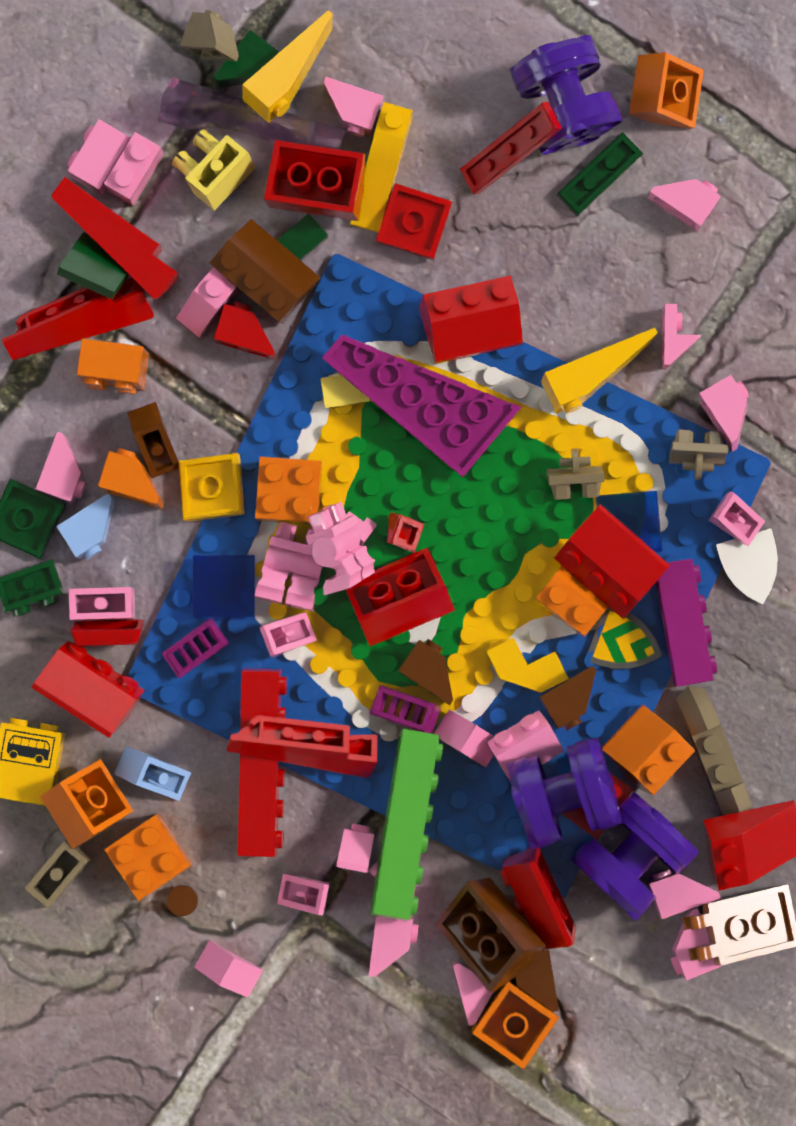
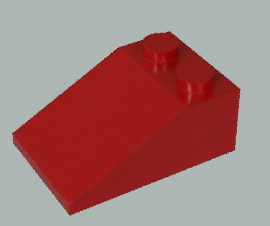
M794 800L703 820L710 869L719 891L748 885L796 857V807Z

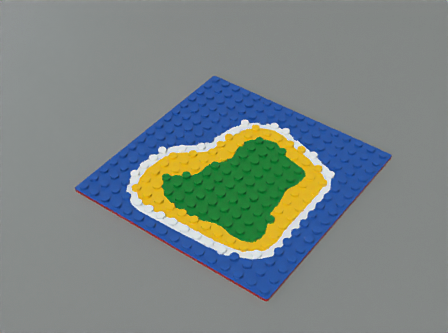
M334 254L236 452L240 454L245 514L203 520L128 677L134 679L139 684V687L145 690L141 696L142 699L229 740L233 733L237 734L240 731L242 670L244 668L282 669V676L287 677L286 695H281V707H286V718L349 725L350 735H377V763L369 778L280 762V765L385 816L399 732L402 729H412L369 714L380 685L440 706V713L432 734L436 732L449 709L494 737L497 733L519 723L525 716L539 710L564 749V752L542 765L548 779L569 773L571 765L567 746L574 745L575 742L588 738L598 737L602 748L641 705H645L654 712L671 676V668L656 583L629 613L635 615L647 626L655 637L662 656L646 665L631 669H612L591 663L594 651L588 653L600 618L586 636L582 638L534 600L561 567V564L554 559L555 555L601 504L667 563L692 559L693 565L699 566L701 583H697L698 594L704 595L706 602L723 566L716 544L735 539L708 520L723 497L730 491L751 507L770 467V460L738 444V448L733 452L728 447V455L725 458L724 466H714L713 472L702 471L701 480H694V471L683 470V464L669 463L672 442L675 441L677 430H690L693 432V443H704L705 433L710 430L609 382L605 383L582 403L583 406L577 411L569 414L562 411L556 414L541 380L545 372L567 364V362L525 342L514 347L435 364L419 312L423 294L345 256ZM341 335H345L522 408L464 477L461 478L372 401L325 409L320 378L340 374L322 360V357ZM571 449H578L579 457H590V466H602L605 482H601L599 497H583L582 485L578 483L570 484L571 498L556 500L554 499L551 485H549L547 480V469L570 468L560 467L559 458H571ZM260 457L322 461L319 511H322L321 509L326 506L342 502L346 515L350 511L362 521H365L368 517L377 524L363 544V546L367 547L369 556L375 560L373 564L374 570L413 554L410 551L387 543L388 517L390 512L401 514L424 524L415 553L428 548L455 611L440 617L436 634L431 640L443 648L440 654L446 660L453 696L450 706L398 671L415 647V644L409 642V630L370 647L346 590L324 595L323 586L325 581L337 574L335 569L322 567L319 585L314 589L315 603L313 612L285 605L288 588L292 584V575L284 583L285 596L283 605L255 598L254 594L258 581L262 578L261 570L271 536L275 537L280 525L277 522H263L255 519ZM292 524L297 526L293 542L305 544V536L308 534V530L312 529L311 525ZM306 612L317 641L272 658L259 627ZM212 618L230 644L179 679L162 653ZM604 624L598 628V637L601 635ZM209 630L203 632L212 647L217 644ZM199 637L193 639L202 654L205 653L207 649ZM514 637L527 665L556 652L569 679L593 665L596 669V674L586 713L580 716L582 722L568 731L565 730L564 726L557 729L538 697L558 685L540 693L499 679L486 651ZM189 644L183 646L192 661L198 658ZM179 651L173 653L182 668L188 665ZM388 695L382 712H388L393 696ZM400 699L394 716L399 717L404 700ZM415 704L411 706L407 717L408 721H411L416 707ZM424 708L421 719L419 721V725H421L423 722L425 713L427 711L426 708ZM439 739L438 743L443 744V751L440 762H435L433 774H438V783L435 793L430 792L429 804L433 805L431 822L425 823L424 835H428V837L500 871L503 869L504 858L530 848L521 817L513 799L511 782L494 755L485 768ZM603 752L608 771L622 780L624 772ZM558 814L563 840L542 847L540 850L564 899L579 870V867L570 859L593 836L564 815Z

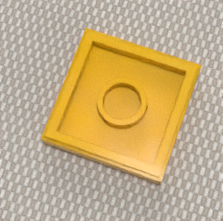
M232 453L179 461L182 513L185 522L245 514L240 454Z

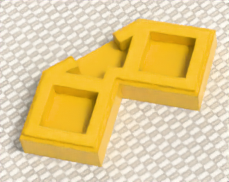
M514 637L486 651L499 679L541 693L569 679L556 652L527 665Z

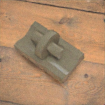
M677 430L675 441L672 442L669 454V463L683 464V470L694 471V480H701L702 471L713 472L714 466H724L725 458L728 455V445H724L721 432L709 431L705 433L704 443H693L692 431Z
M571 449V458H559L560 467L570 468L547 469V480L549 485H551L553 496L556 500L571 498L570 484L578 483L582 485L583 497H599L601 482H605L602 466H590V457H579L578 449Z

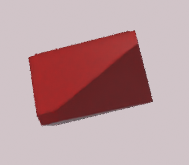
M390 512L388 517L387 543L415 553L424 524L401 514Z

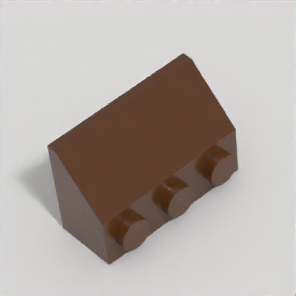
M252 219L238 230L209 262L281 324L287 320L321 279L320 276Z
M490 877L467 881L435 923L490 993L495 992L527 969L546 946Z

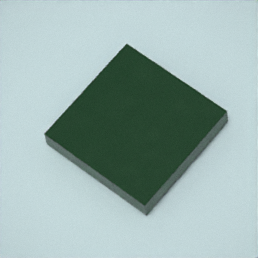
M84 231L57 271V275L110 299L114 298L129 276Z
M10 478L0 498V541L41 559L67 504Z

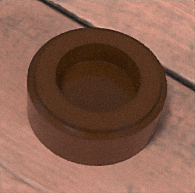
M176 886L167 896V906L177 916L190 915L197 908L198 895L190 886Z

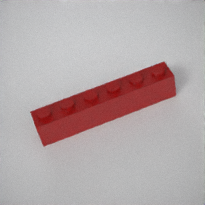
M244 668L242 670L240 731L257 715L286 718V707H281V695H286L287 677L282 676V669ZM240 754L238 856L275 857L278 849H283L284 833L283 830H278V818L284 817V800L279 799V787H284L285 769H280V761Z

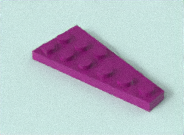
M341 335L322 357V360L461 478L464 477L522 408L345 335Z

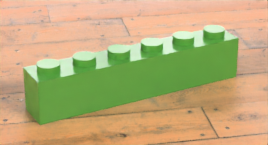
M402 729L399 732L369 916L407 922L410 920L411 915H416L418 897H414L416 884H421L423 876V866H419L420 854L426 853L428 845V835H424L425 823L431 822L433 805L429 804L430 792L435 793L438 783V774L433 773L435 762H440L443 751V744L438 743L440 735Z

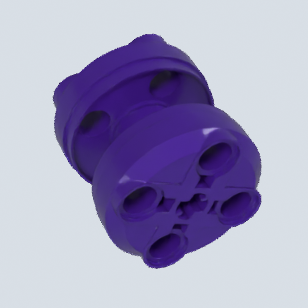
M591 35L539 46L532 50L531 54L510 68L516 90L519 91L521 98L531 99L547 95L550 106L562 127L560 131L539 147L541 155L592 143L599 139L601 135L623 122L617 102L613 99L611 92H597L585 95L581 81L596 73L601 67L599 55Z
M598 737L588 738L575 742L574 745L567 746L572 772L547 779L538 755L533 757L527 756L507 763L513 799L531 849L542 848L563 840L558 814L582 807L592 831L604 830L623 823L617 803L615 787Z
M633 792L619 806L622 824L631 832L630 835L612 854L592 837L579 848L570 860L636 921L645 913L656 898L638 880L648 868L659 859L678 875L682 869L685 870L700 852L654 807L652 808L637 793Z

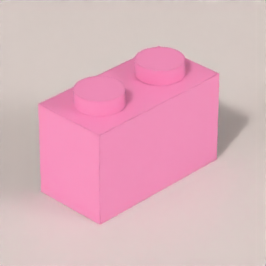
M99 119L95 126L91 124L86 130L83 137L85 143L81 150H76L71 155L67 164L70 167L68 169L70 176L103 195L106 190L104 182L131 138Z
M134 132L104 182L107 191L134 206L164 156L162 148Z
M132 587L69 589L70 620H135V589Z
M539 710L525 716L519 723L497 733L494 738L486 742L509 780L510 774L507 763L527 756L533 757L538 755L543 765L564 752L551 726Z

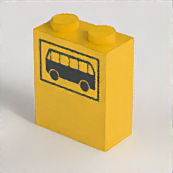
M10 718L9 723L1 722L0 798L44 805L40 796L57 785L66 733L58 732L59 726L40 723V729L28 727L29 721Z

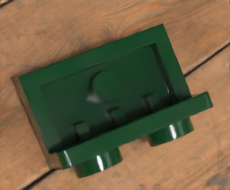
M53 559L0 577L2 610L5 614L12 613L13 618L31 612L29 607L41 603L42 607L60 602L58 597L65 595Z

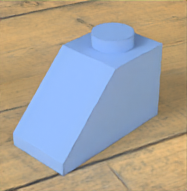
M109 493L56 526L78 559L83 557L86 560L91 559L102 551L100 546L106 543L115 500Z
M126 746L114 774L137 786L180 801L191 772Z

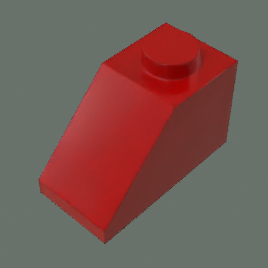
M233 302L232 306L224 304L214 336L215 342L274 360L275 351L254 312L249 311L250 307L238 302Z

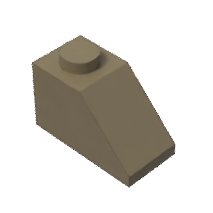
M206 10L205 13L192 12L179 46L201 59L237 61L239 57L232 26L222 21V15L211 10Z

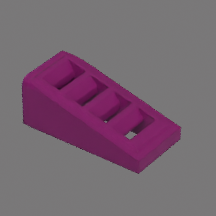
M210 618L164 651L162 655L180 679L230 643L215 621ZM206 630H209L217 642L213 647L203 634ZM196 637H199L207 649L203 654L193 641ZM189 644L198 658L192 661L183 646ZM176 651H179L188 664L184 668H182L173 655Z
M380 685L369 714L415 731L432 734L441 707ZM388 695L393 696L388 712H382ZM400 699L404 700L399 717L394 716ZM415 704L416 707L411 721H408L407 717L411 706ZM424 708H426L427 711L425 713L423 722L421 725H419V721L421 719Z

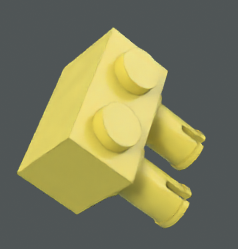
M206 129L199 131L203 138L196 134L193 144L206 153L207 156L198 163L186 151H181L178 154L183 159L180 160L175 156L172 166L186 176L185 179L193 194L215 211L256 167L249 153L228 135L219 142Z

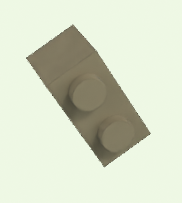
M64 840L24 889L45 907H53L92 858L79 847L72 849L68 841Z

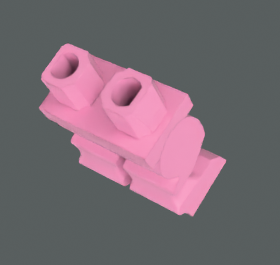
M342 502L326 506L321 509L322 511L308 516L313 532L305 537L308 545L313 544L312 554L316 564L333 568L337 573L325 581L323 586L324 595L351 588L375 573L373 565L375 560L367 553L366 546L359 545L361 535L355 526L358 524L356 515L347 517Z
M281 522L275 537L271 536L261 570L262 578L258 581L254 596L257 599L283 605L285 596L284 583L292 575V584L288 588L285 605L313 612L315 603L314 589L319 585L323 566L316 564L312 554L313 544L308 545L307 539L305 544L293 542L297 526ZM309 529V530H308V534H310L311 532H313V530H312V529Z

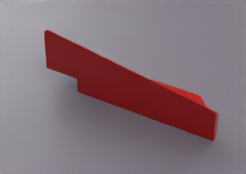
M63 178L52 193V199L154 299L160 298L179 279V275L174 269L157 258L162 251L160 244L69 179Z
M131 277L124 281L113 299L83 287L21 315L16 321L17 331L8 337H4L2 343L11 359L16 360L82 340V338L86 339L152 319L154 313L143 288Z
M257 715L245 728L237 734L233 733L230 736L227 751L369 778L377 763V735H350L349 725Z

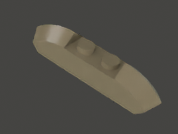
M687 686L678 696L676 702L720 815L723 816L753 809L731 749L705 689Z

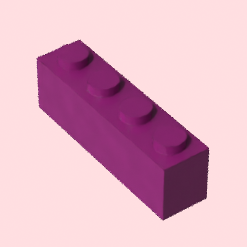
M692 559L668 562L670 567L656 582L673 685L674 687L714 681L713 674H717L715 657L709 656L707 644L712 643L709 625L704 626L702 614L707 613L704 595L698 594L697 583H701L699 566L693 565Z

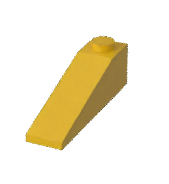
M329 10L242 85L243 101L268 123L276 116L281 117L289 109L290 103L331 33L333 13Z
M383 102L365 167L364 194L359 221L351 220L350 225L379 233L412 123L413 110Z
M656 328L545 372L541 383L555 413L565 411L566 414L580 409L583 406L582 403L653 342L657 335Z

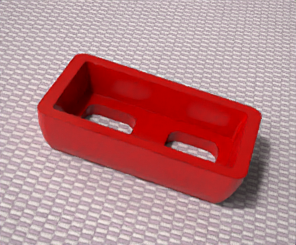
M144 620L74 621L71 635L77 646L136 645L143 629Z

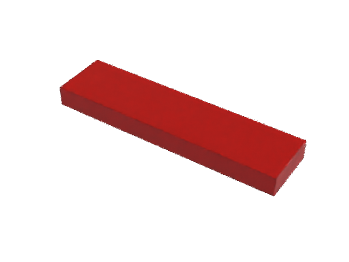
M542 102L460 168L474 195L483 192L562 129L548 102Z

